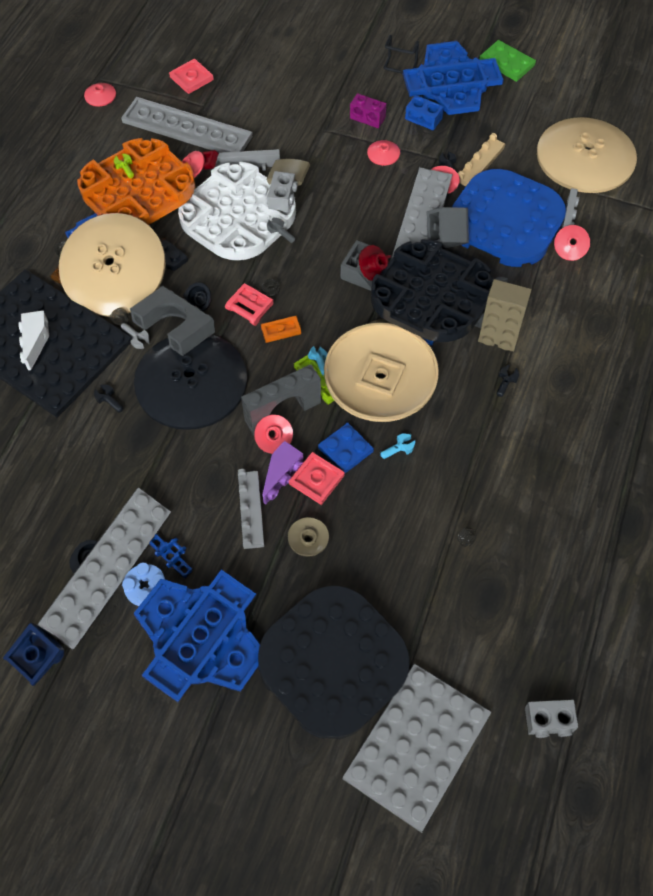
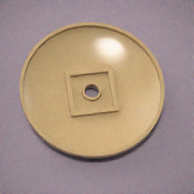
M580 117L559 121L545 130L537 146V159L545 174L565 188L578 189V192L584 193L605 192L621 186L631 177L637 162L636 150L629 137L614 125L593 118Z
M120 213L96 216L80 225L67 239L59 260L60 280L69 298L96 315L104 317H115L131 313V307L159 288L165 272L164 249L154 230L142 220ZM108 258H114V262L111 265L105 264Z
M371 323L353 328L336 340L325 360L324 377L330 395L345 411L365 420L389 422L400 420L416 413L430 400L437 386L438 363L431 347L422 337L394 324ZM383 373L386 377L379 379L376 375Z

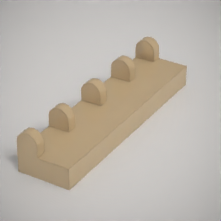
M492 133L489 140L482 144V148L474 154L470 162L465 164V168L458 172L460 184L467 186L475 175L486 171L502 152L505 143L497 140L495 133Z

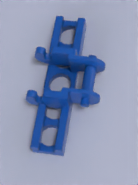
M155 534L154 538L149 542V545L156 550L155 555L157 557L161 555L168 562L166 566L168 568L173 567L183 578L192 572V568L180 558L185 553L186 547H181L177 543V538L171 539L167 543ZM158 540L160 545L156 546L153 542ZM173 546L178 549L176 553L171 550ZM168 554H174L171 560L166 558ZM178 561L181 562L180 566H176L175 564ZM186 567L188 571L183 573L180 569Z

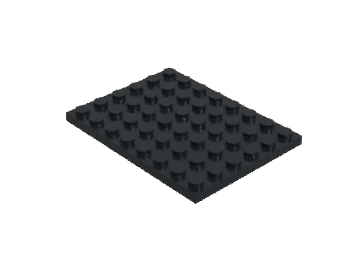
M26 269L0 291V379L56 418L131 344V336L84 306L72 301L67 295ZM44 310L48 320L49 338L31 370H28L26 364L22 363L20 358V352H23L19 337H22L19 329L21 314Z

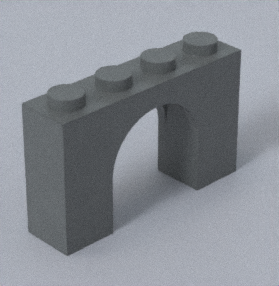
M164 286L130 308L133 322L144 330L165 317L177 316L185 319L181 325L167 334L170 348L182 356L215 333L214 320L210 315L205 314L198 307L191 305L184 298L179 297L172 290H168Z
M311 364L241 397L244 419L253 436L258 422L264 417L269 416L274 407L285 399L295 396L304 411L321 403V378Z

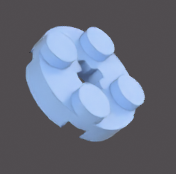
M140 563L126 574L122 586L128 600L140 606L160 579L165 580V577L156 566ZM143 581H144V582H145V581H149V582H148L149 587H148V588H145V587H144V588L140 589V587H141V584H140V583L143 582Z

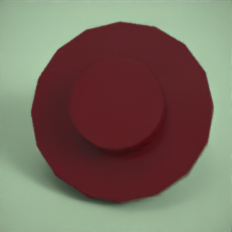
M366 246L359 255L361 272L368 280L373 281L376 274L379 275L387 267L388 259L391 255L386 256L378 246Z

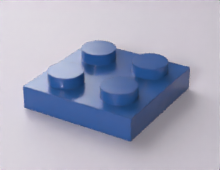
M346 423L318 444L319 450L337 468L345 473L373 453L374 449L349 423Z

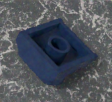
M30 623L3 659L7 660L32 686H35L53 664L61 661L64 649L48 632L36 624Z

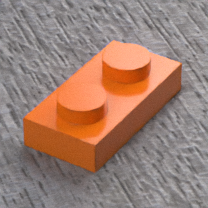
M296 316L261 324V330L266 343L301 334V328Z

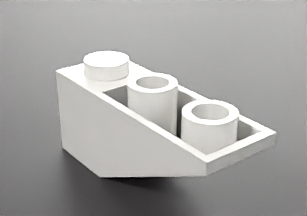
M44 310L21 314L19 329L22 337H19L23 352H20L21 362L26 364L28 370H31L49 338L48 320Z

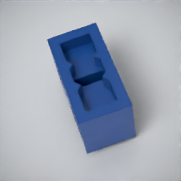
M415 95L406 106L405 119L434 131L442 120L444 106Z

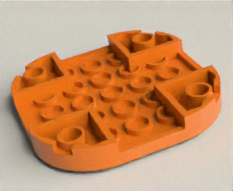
M142 138L127 141L122 144L123 150L97 163L93 159L80 171L81 177L77 180L84 202L98 216L110 213L127 214L142 220L147 225L184 205L192 197L195 190V181L190 165L187 162L184 164L169 151L166 143L151 138V141L143 140ZM122 153L129 155L132 159L133 164L129 166L134 173V177L131 179L128 178L123 168L116 169L114 159L116 156L120 161H124Z

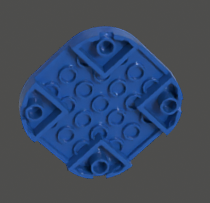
M503 169L486 170L475 175L452 206L454 208H468L469 243L462 246L467 249L470 245L501 258V264L511 267H522V264L526 263L532 265L545 256L554 237L561 230L566 214L564 201L553 189Z

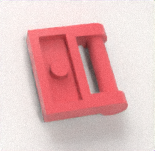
M244 283L227 301L225 309L230 312L234 311L256 326L261 317L273 305V299ZM239 302L255 311V313L251 314L236 304Z

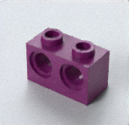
M357 93L350 103V119L378 129L386 118V103Z

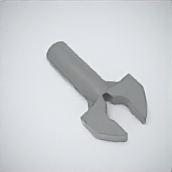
M127 323L121 325V329L133 338L131 340L133 347L144 349L143 343L138 339L145 340L150 344L149 335L145 330L139 333Z

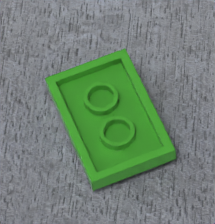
M497 40L481 54L479 59L495 58L500 72L516 82L533 68L536 60L500 40Z

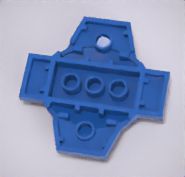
M458 41L428 44L424 65L421 64L419 68L403 70V77L409 97L423 95L424 99L436 100L438 104L444 106L443 110L447 115L479 111L481 94L486 92L488 86L502 85L503 78L495 58L479 60L475 57L472 60L467 56L468 52Z
M222 569L209 586H202L194 590L184 585L160 579L134 612V616L153 641L155 654L154 660L142 674V677L176 702L180 701L192 684L210 682L241 692L258 667L260 644L246 628L244 613L256 596V593Z

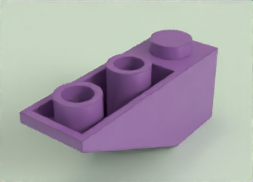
M286 441L271 456L262 494L264 504L276 498L280 488L289 483L291 476L304 463L303 453Z

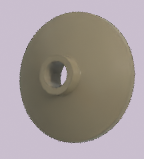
M315 518L297 520L288 532L290 547L294 552L302 556H315L321 553L329 541L327 527ZM309 537L312 541L306 542L305 539Z

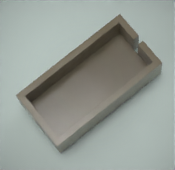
M494 279L487 299L478 342L492 346L496 344L503 350L514 352L532 289Z

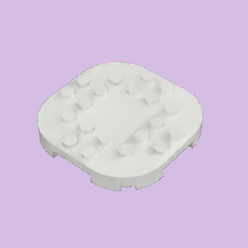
M239 162V165L225 163L212 169V176L194 190L192 197L179 207L178 210L180 224L186 234L216 255L229 260H245L261 254L281 236L278 232L270 233L267 230L268 220L272 221L273 217L279 218L285 222L283 228L288 230L296 216L295 197L293 205H290L289 212L268 209L267 195L270 185L266 180L267 177L259 173L257 166L246 162Z

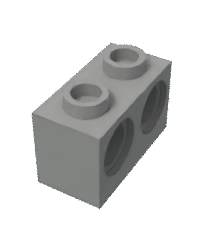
M274 171L267 195L268 209L289 212L290 205L294 203L293 193L297 191L298 182L295 181V174Z
M574 700L528 702L525 707L529 735L535 734L537 738L548 737L549 734L558 733V736L566 737L571 736L578 728ZM558 715H564L568 723H561ZM535 716L543 717L545 725L538 724Z

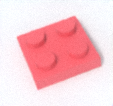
M195 58L169 72L170 78L188 94L214 80L213 75Z
M312 452L291 477L289 485L322 505L345 476V472Z

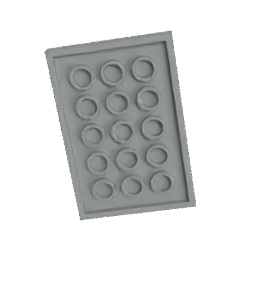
M414 664L407 675L404 685L392 698L344 774L343 780L422 833L490 716L491 711Z

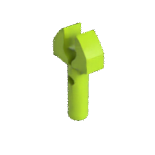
M122 153L124 161H120L116 156L114 159L116 169L123 168L128 178L131 179L134 177V173L129 166L133 164L132 159L129 155Z

